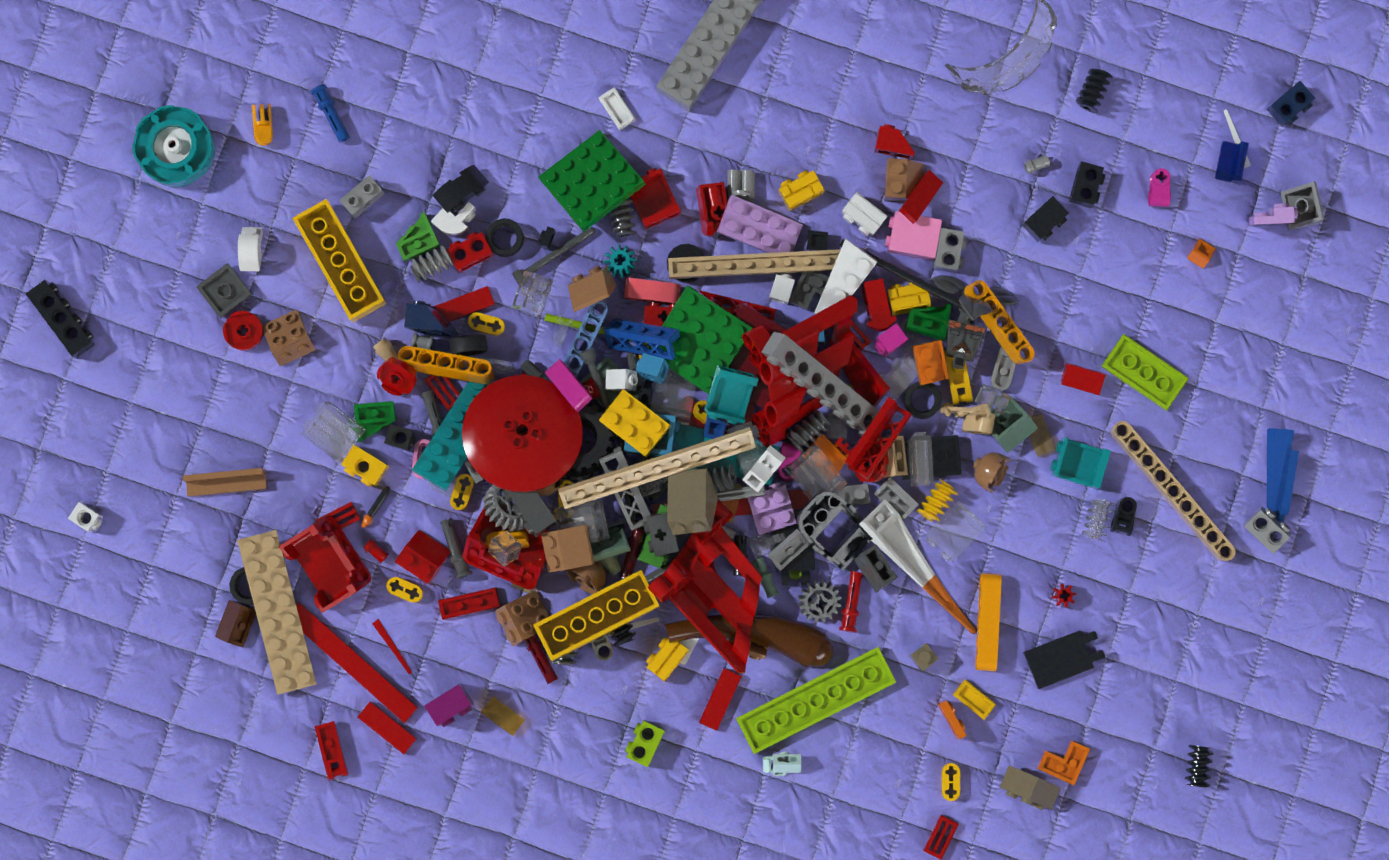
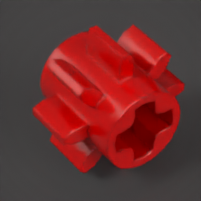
M1062 583L1059 590L1053 588V591L1056 593L1051 599H1056L1057 603L1055 606L1063 603L1064 608H1067L1068 602L1075 603L1072 597L1077 593L1071 592V585L1064 588ZM1062 590L1068 594L1065 601L1059 597V594H1062Z

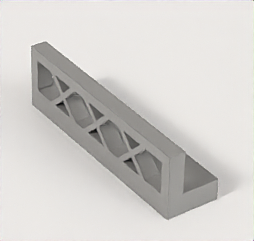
M621 446L614 448V453L599 459L605 474L614 471L608 469L605 463L611 459L616 458L618 461L616 470L629 466ZM639 486L630 488L631 491L627 489L621 491V496L619 492L614 493L631 531L643 526V522L647 521L646 516L651 515ZM625 493L634 497L632 506L623 503L622 500ZM632 512L641 513L643 520L633 524L630 518Z

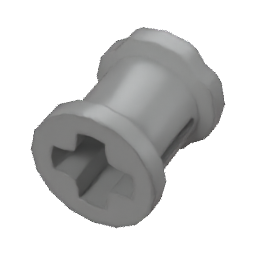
M414 332L411 346L432 350L434 337H424Z

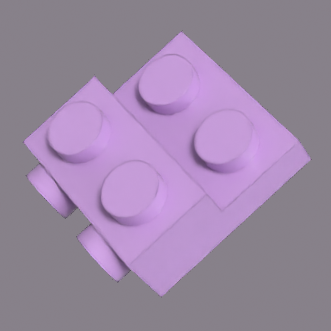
M1289 203L1274 204V208L1268 209L1269 212L1254 213V217H1249V225L1295 223L1294 219L1298 217L1297 207H1289Z
M775 483L769 486L770 489L765 491V495L747 498L758 535L797 524L786 485L781 486V483Z

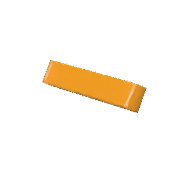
M977 280L967 285L964 290L965 295L983 300L990 305V313L980 317L1010 359L1018 365L1031 361L1035 355L1033 347L988 285L982 280ZM974 286L979 291L978 295L974 292ZM997 319H1000V320H1001V322H1002V326H1001V327L998 325ZM1009 334L1013 337V343L1009 340ZM1021 350L1024 352L1025 358H1022V357H1021V355H1020V351H1021Z
M412 346L402 347L398 352L399 359L414 367L416 372L480 384H489L494 379L492 366L489 361ZM412 356L411 359L405 360L407 357ZM450 363L447 367H443L444 364ZM488 370L486 373L481 374L482 371Z
M980 574L975 669L980 671L996 672L1001 574Z

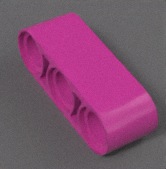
M561 359L557 360L545 371L546 375L576 411L579 412L593 399Z

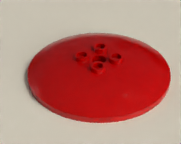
M530 375L505 377L485 387L469 405L462 426L463 447L471 466L488 483L511 492H533L549 487L559 481L568 473L577 460L583 437L579 412L572 407L554 383ZM524 426L528 429V433L520 436L516 432L517 428Z

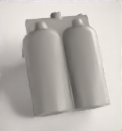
M754 170L727 171L728 199L730 195H734L752 203V199L755 197Z

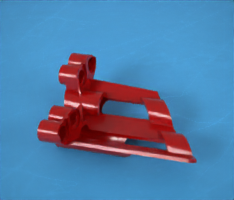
M850 295L781 334L789 337L839 378L841 367L849 363L855 333H852L850 330V322L853 315L857 312V299ZM835 324L832 335L834 344L817 353L819 333ZM759 325L744 333L742 339L745 346L751 351L749 352L751 363L756 368H759L760 377L764 384L768 385L770 401L765 404L764 409L752 415L755 426L761 431L759 432V439L763 446L768 448L770 445L772 446L785 438L787 428L823 405L818 397H813L802 404L807 389L795 384L793 377L786 376L780 371L781 368L778 365H772L766 360L767 356L762 353V350L771 335L762 325Z
M719 500L716 505L712 530L692 533L679 555L673 560L664 574L656 578L648 586V589L661 603L670 599L737 673H745L751 644L752 623L758 604L762 576L722 528L734 514ZM721 554L745 578L741 599L715 570L714 560ZM716 608L736 629L733 645L707 618L711 609Z

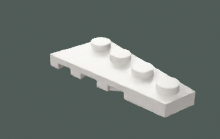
M845 238L814 313L817 314L850 295L852 296L876 265L877 260Z

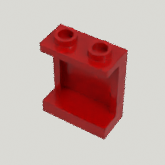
M653 168L647 171L646 175L641 177L646 185L630 196L645 230L681 214L679 205L674 199L662 168L659 170Z

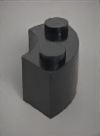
M475 165L459 172L461 176L453 181L448 180L432 195L447 213L452 211L458 212L465 206L464 203L474 196H480L486 190L485 186L489 181Z

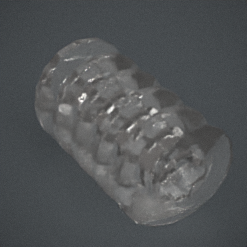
M1102 499L1091 500L1090 504L1094 507L1088 508V512L1092 515L1086 516L1090 523H1084V527L1088 530L1082 531V535L1094 541L1105 542L1101 539V537L1107 536L1103 529H1109L1105 521L1112 520L1107 514L1114 512L1109 509V506H1115L1116 504Z

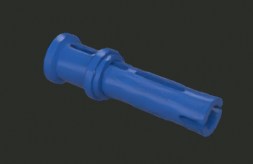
M326 84L319 85L313 88L310 93L319 104L318 109L324 112L338 142L342 143L348 140L350 135L347 133L333 106L335 101L330 98L326 90Z

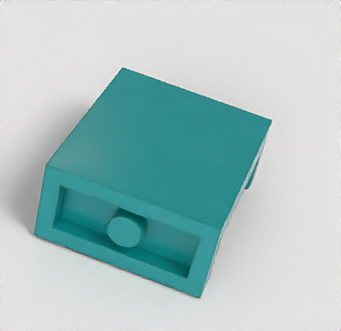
M717 365L704 409L706 414L709 415L708 417L714 420L726 419L727 422L734 425H739V423L745 424V413L753 386H757L758 383L756 374Z
M1067 437L1062 438V441L1059 440L1055 450L1058 452L1057 459H1053L1050 470L1053 471L1052 476L1096 490L1100 489L1111 450L1099 449L1069 440Z

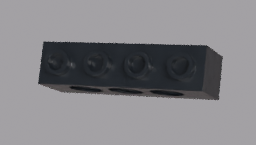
M43 280L28 291L26 295L70 355L77 359L95 345L92 340L94 336L88 329L84 330L81 326V323H83L81 318L76 313L72 314L69 310L71 305L64 297L61 299L58 295V287L53 282L49 283ZM54 298V305L47 307L48 299ZM65 313L66 320L59 323V315ZM77 329V336L70 338L71 330Z

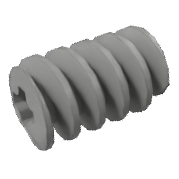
M440 246V253L433 249V256L426 252V259L419 255V262L414 258L412 259L410 267L418 283H420V276L427 280V273L434 277V270L441 274L442 267H444L448 271L449 263L454 267L447 250L443 246Z

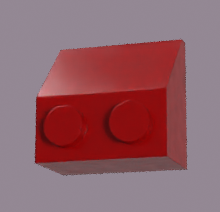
M418 530L405 545L395 563L430 585L449 557L450 551Z

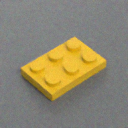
M624 389L599 419L602 424L645 457L650 454L671 427L670 424Z

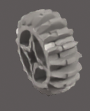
M492 485L483 498V509L486 510L485 516H490L489 522L494 521L496 527L500 525L503 530L508 528L510 532L514 531V529L519 531L521 528H525L524 524L526 522L522 517H517L513 510L515 506L511 500L508 502L502 494L503 489Z

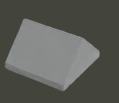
M1316 181L1280 192L1283 203H1289V207H1297L1298 217L1294 219L1295 223H1288L1289 230L1317 225L1325 220Z

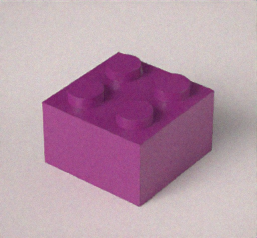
M458 684L426 704L425 708L436 726L442 725L446 727L455 721L454 717L459 714L461 717L472 711L471 706L474 703L464 686Z

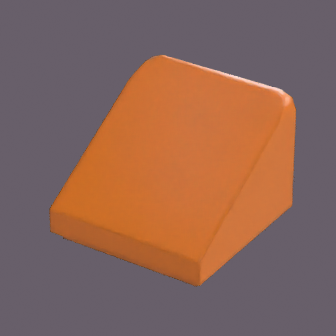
M1199 238L1187 259L1204 268L1210 261L1216 248Z

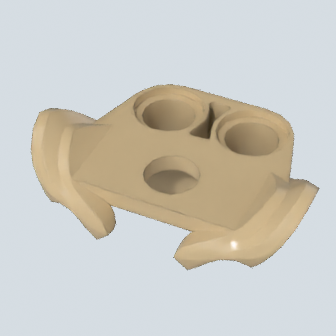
M949 402L941 405L940 412L945 413L946 416H950L951 412L957 418L964 416L961 431L972 434L992 435L995 414L990 413L988 404L982 403L974 407H954Z

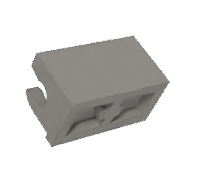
M891 477L874 493L881 502L886 499L899 513L902 520L919 505Z

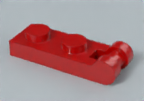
M335 721L314 726L328 780H333L336 776L340 775L342 777L348 776V768L345 763ZM338 762L339 768L333 769L331 763Z

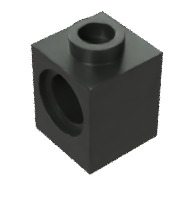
M390 424L384 443L409 452V449L413 448L416 442L415 433ZM404 433L406 441L402 444L397 443V436Z

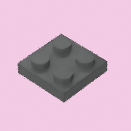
M228 263L196 286L219 318H223L252 296L251 292Z

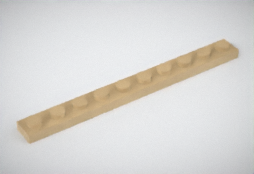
M841 249L668 258L669 279L832 271Z
M749 427L562 487L558 490L563 506L567 509L754 449L756 445Z

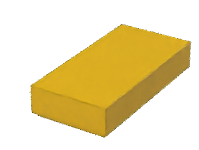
M966 679L952 694L983 720L996 706L992 700Z

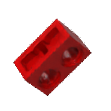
M474 232L467 236V240L463 242L456 241L450 244V248L447 249L458 273L494 256L482 232L479 234ZM477 242H481L484 245L480 251L473 250V246ZM459 251L466 253L465 258L462 260L455 258L456 253Z

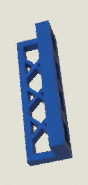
M616 318L604 328L609 349L642 355L645 353L673 360L676 357L673 343L680 337L679 329ZM613 337H616L621 344L614 343ZM627 339L632 340L637 346H632ZM643 342L648 343L653 349H648ZM659 345L666 346L667 352L661 349Z

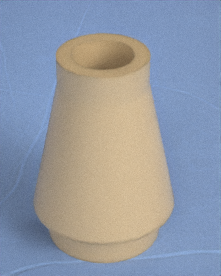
M385 337L373 346L376 350L375 353L383 360L387 361L390 357L400 360L391 341H388Z

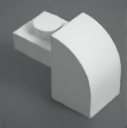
M468 202L457 216H454L451 212L447 213L442 208L432 219L431 223L443 234L458 237L469 231L465 222L469 223L476 214L474 212L476 209Z
M242 227L241 234L238 236L240 271H260L262 261L260 247L263 235L262 227Z
M770 445L742 480L756 492H759L786 458Z

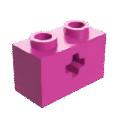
M896 323L874 341L876 345L874 347L880 355L887 357L903 346L908 338Z

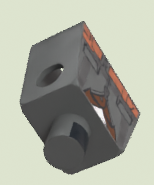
M949 320L946 356L954 358L952 367L964 369L965 361H974L986 331L985 327Z

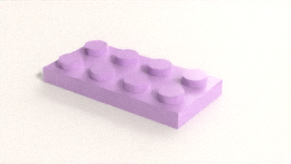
M730 195L717 232L766 253L793 252L803 224Z

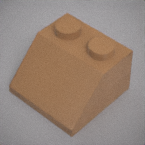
M888 158L886 162L884 201L905 202L925 174V164L909 159Z
M598 265L590 269L586 275L580 273L571 278L572 281L568 285L574 312L610 297L617 286L607 266L600 268Z
M587 524L541 533L548 572L563 571L594 564Z

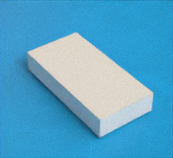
M615 87L598 97L619 131L636 121Z

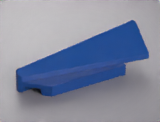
M1269 428L1267 429V508L1275 513V518L1281 523L1282 521L1284 522L1285 515H1288L1290 510L1299 451L1291 450L1294 430Z

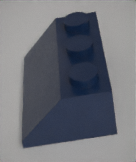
M413 301V304H406L405 328L419 334L458 337L459 333L442 312L436 310V307L426 304L424 301Z

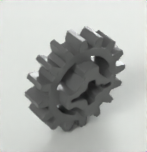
M822 579L820 584L817 580H814V585L812 586L807 583L808 589L802 588L803 595L798 596L801 601L798 603V606L803 616L806 615L808 620L813 618L815 623L819 619L824 623L826 617L833 619L831 614H838L836 607H841V603L838 600L842 598L838 594L837 587H834L832 582L827 584L824 579Z

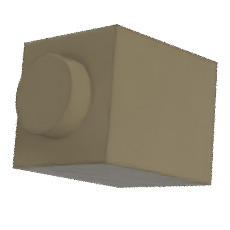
M927 643L922 644L909 655L920 671H924L939 659Z

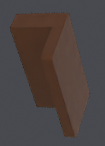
M229 600L215 637L243 648L256 615L255 609Z

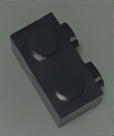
M1052 196L1022 226L1037 242L1041 239L1046 241L1053 234L1051 230L1056 225L1060 228L1067 221L1065 217L1069 212Z

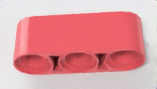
M625 278L623 298L666 305L676 304L681 296L682 285Z

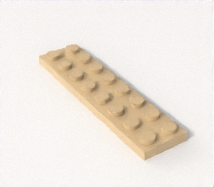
M277 530L238 539L237 542L277 695L316 685L283 553L279 548L280 541Z

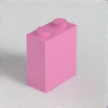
M895 211L894 217L890 216L888 228H891V234L886 236L885 247H888L887 253L934 261L942 220L920 216L917 222L912 224L901 212Z

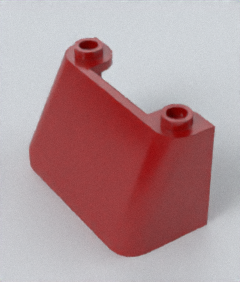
M483 509L467 536L463 551L464 561L522 588L534 589L547 563L541 535L535 537L527 533L529 548L498 552L490 551L485 544L486 536L493 532L507 531L509 529L503 530L500 525L496 527L494 521L489 522L490 516H485L486 510Z
M330 515L320 519L279 546L286 559L292 561L297 558L318 592L314 595V604L321 613L355 594L371 582V574L337 521Z

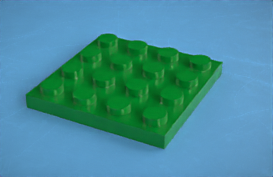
M600 130L538 176L541 183L582 232H585L646 185L644 180Z
M687 285L662 327L679 329L680 337L673 343L676 357L673 360L665 359L669 365L668 368L709 394L717 365L730 368L744 345L742 335L753 329V327ZM659 345L661 349L667 352L666 346Z

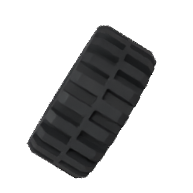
M588 403L579 411L582 425L592 429L595 434V446L587 454L577 457L574 465L564 478L570 476L571 480H577V477L588 479V475L593 474L595 476L599 474V470L603 469L599 459L613 453L615 448L614 432L599 421L605 412H601L596 405L589 406Z

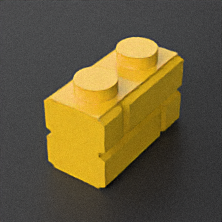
M805 170L797 175L798 178L791 181V179H788L780 184L781 187L778 192L789 212L824 194V188L814 170L811 172Z
M912 283L906 286L896 284L887 289V300L891 316L907 314L911 309H926L931 306L929 293Z
M664 637L658 645L661 648L658 653H652L646 660L648 663L646 668L666 682L689 650L679 642L669 643V638Z

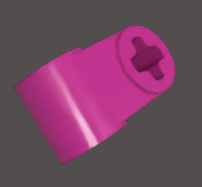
M1157 169L1150 176L1148 206L1169 207L1171 177L1166 169ZM1159 174L1161 178H1164L1161 183L1159 179H1156Z
M782 442L780 454L786 459L778 468V476L782 481L789 482L796 475L801 452L793 444ZM786 467L792 472L789 476H785V472H782Z

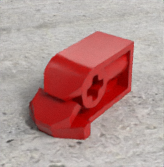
M724 182L703 184L696 188L702 225L701 231L708 237H712L718 229L728 203ZM717 211V213H721V216L718 217V215L714 214V212Z
M883 278L863 282L861 289L869 320L867 326L878 332L886 331L897 318L896 316L891 317Z

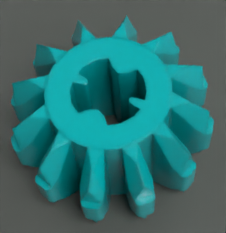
M618 244L617 251L610 247L612 254L605 253V257L608 259L603 261L604 265H609L607 267L609 272L613 270V277L619 272L620 278H623V272H626L628 276L631 275L628 268L635 270L636 266L631 263L637 262V258L632 257L635 254L632 250L627 253V245L621 250V245ZM618 257L626 260L622 262V265H618V262L615 263V261H618Z

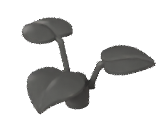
M939 275L931 279L941 290L960 295L959 302L963 309L959 308L958 322L973 325L977 317L990 313L991 307L988 303L964 295L963 291L966 285L960 279L948 275ZM990 287L1001 305H1013L1020 302L1010 291L1001 287Z

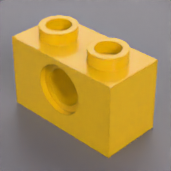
M354 444L341 464L345 467L344 472L353 477L355 474L362 477L360 481L369 487L372 484L377 487L389 468L388 465ZM363 462H368V471L364 473L360 472V464Z

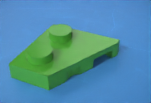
M425 212L421 213L418 221L413 226L411 225L406 234L396 243L404 263L440 247Z

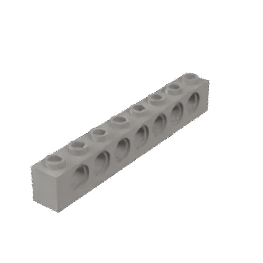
M773 332L762 350V353L767 356L766 360L772 365H778L783 374L793 377L795 384L808 389L806 392L815 398L818 397L823 406L833 409L834 415L841 419L844 418L849 427L858 429V434L863 436L879 410L785 334Z

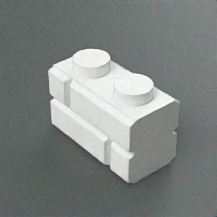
M857 192L841 212L846 222L849 224L855 223L859 226L858 230L863 235H870L872 237L888 217Z

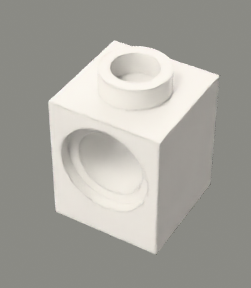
M785 273L776 274L769 300L788 305L795 280L791 279V275Z
M629 369L606 370V390L616 392L623 389L625 391H636L638 383L637 371Z
M78 502L68 519L87 532H93L102 524L101 518L103 516L86 504ZM86 513H89L91 521L85 524L83 517Z

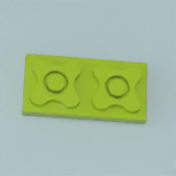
M1122 334L1101 365L1103 369L1165 411L1169 409L1189 379L1125 334Z

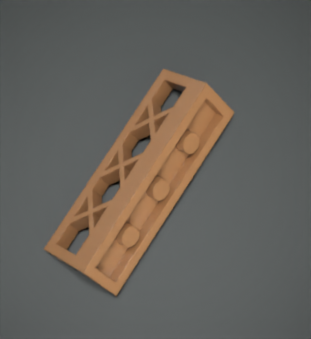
M264 468L183 475V482H186L188 497L268 489L266 469Z

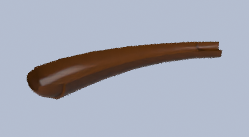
M755 614L750 635L751 644L768 648L805 667H822L829 662L833 655L832 643L825 636V632L803 622L778 616ZM723 615L707 616L709 621L726 639L735 640L736 629ZM688 619L664 624L669 643L705 638Z

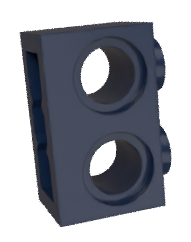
M1299 81L1266 110L1281 127L1286 123L1290 126L1298 119L1296 115L1301 110L1305 113L1313 106L1311 102L1315 97ZM1296 95H1300L1304 102H1297ZM1281 108L1288 109L1289 115L1282 114Z

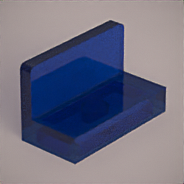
M1227 141L1222 142L1215 173L1216 180L1235 184L1241 182L1249 143L1243 141L1239 144Z

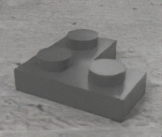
M803 272L789 303L807 311L814 294L822 295L829 277L820 272Z

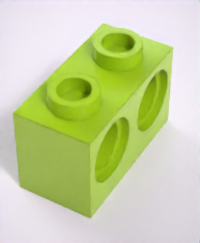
M644 720L642 724L637 723L633 732L636 737L633 742H628L624 751L628 753L626 757L648 767L665 730ZM651 728L654 732L653 738L645 739L642 736L643 730ZM638 746L645 749V755L641 758L634 755V749Z

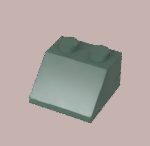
M1007 395L990 409V413L995 414L992 437L1007 453L1038 429L1030 416L1010 395Z

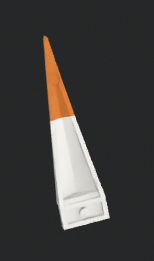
M884 499L859 525L873 538L871 541L956 620L972 634L976 633L974 627L955 604L925 560L899 513Z

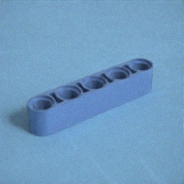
M603 301L590 305L564 361L576 378H578L585 363L581 360L579 353L582 351L578 349L577 343L583 339L588 343L587 349L592 348L609 310L607 304ZM597 304H602L605 308L604 313L601 315H597L594 312V307ZM592 321L596 324V330L593 333H588L585 327L588 322ZM573 357L579 360V366L576 369H572L569 366V360Z

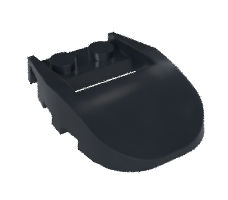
M821 491L814 495L801 509L797 517V527L816 552L844 571L873 538L859 525L864 519L860 517L856 511L857 509L852 504L847 503L836 493ZM842 510L857 525L829 553L816 538Z

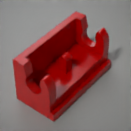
M1066 362L1061 377V385L1100 395L1106 375L1102 372Z

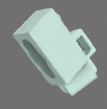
M781 752L773 754V756L763 757V772L773 773V776H785L786 773H801V754ZM771 760H773V769H771Z

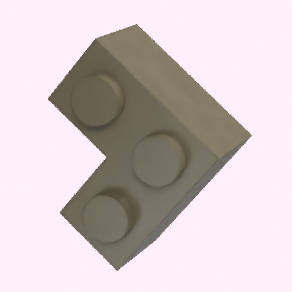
M1010 765L1000 785V788L1007 791L1006 795L1015 799L1020 796L1022 797L1020 801L1042 811L1044 807L1052 810L1061 789L1054 784Z

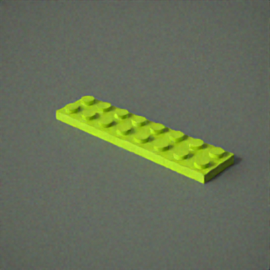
M876 647L737 717L736 720L753 754H756L896 683V680L879 647Z

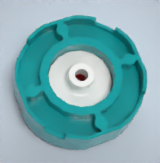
M174 105L159 107L142 118L135 129L136 134L134 143H132L134 157L145 174L161 185L168 187L190 185L205 175L213 163L215 157L214 136L202 118L188 108L176 107Z

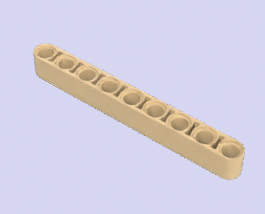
M1125 421L1114 424L1111 428L1112 437L1218 561L1233 559L1236 553L1234 546L1132 426ZM1118 426L1125 428L1126 433L1124 436H1120L1117 433ZM1131 441L1137 442V444H1138V450H1137V451L1131 450V448H1130V442H1131ZM1144 456H1148L1151 459L1150 466L1143 464ZM1157 471H1161L1164 474L1163 481L1156 479ZM1170 486L1175 487L1177 490L1175 497L1171 496L1168 492ZM1183 501L1188 502L1190 505L1188 512L1183 511L1181 508ZM1197 516L1203 520L1201 527H1197L1194 523ZM1209 532L1215 534L1216 539L1214 542L1208 540L1207 535ZM1222 547H1226L1229 551L1226 558L1220 553Z

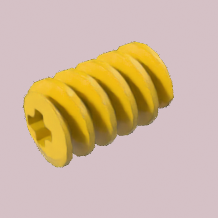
M939 479L941 483H935L934 485L937 490H930L932 496L925 497L928 503L922 502L921 506L923 509L916 510L930 522L933 520L940 521L937 514H945L941 508H949L946 501H954L950 496L951 494L958 495L951 485Z

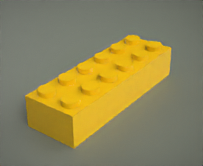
M327 199L292 218L352 323L387 304Z
M642 570L533 624L550 660L554 661L659 608L660 605L655 595L648 589L649 584Z

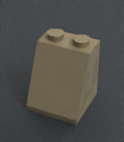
M707 468L682 471L668 476L667 522L673 535L712 530L718 495Z

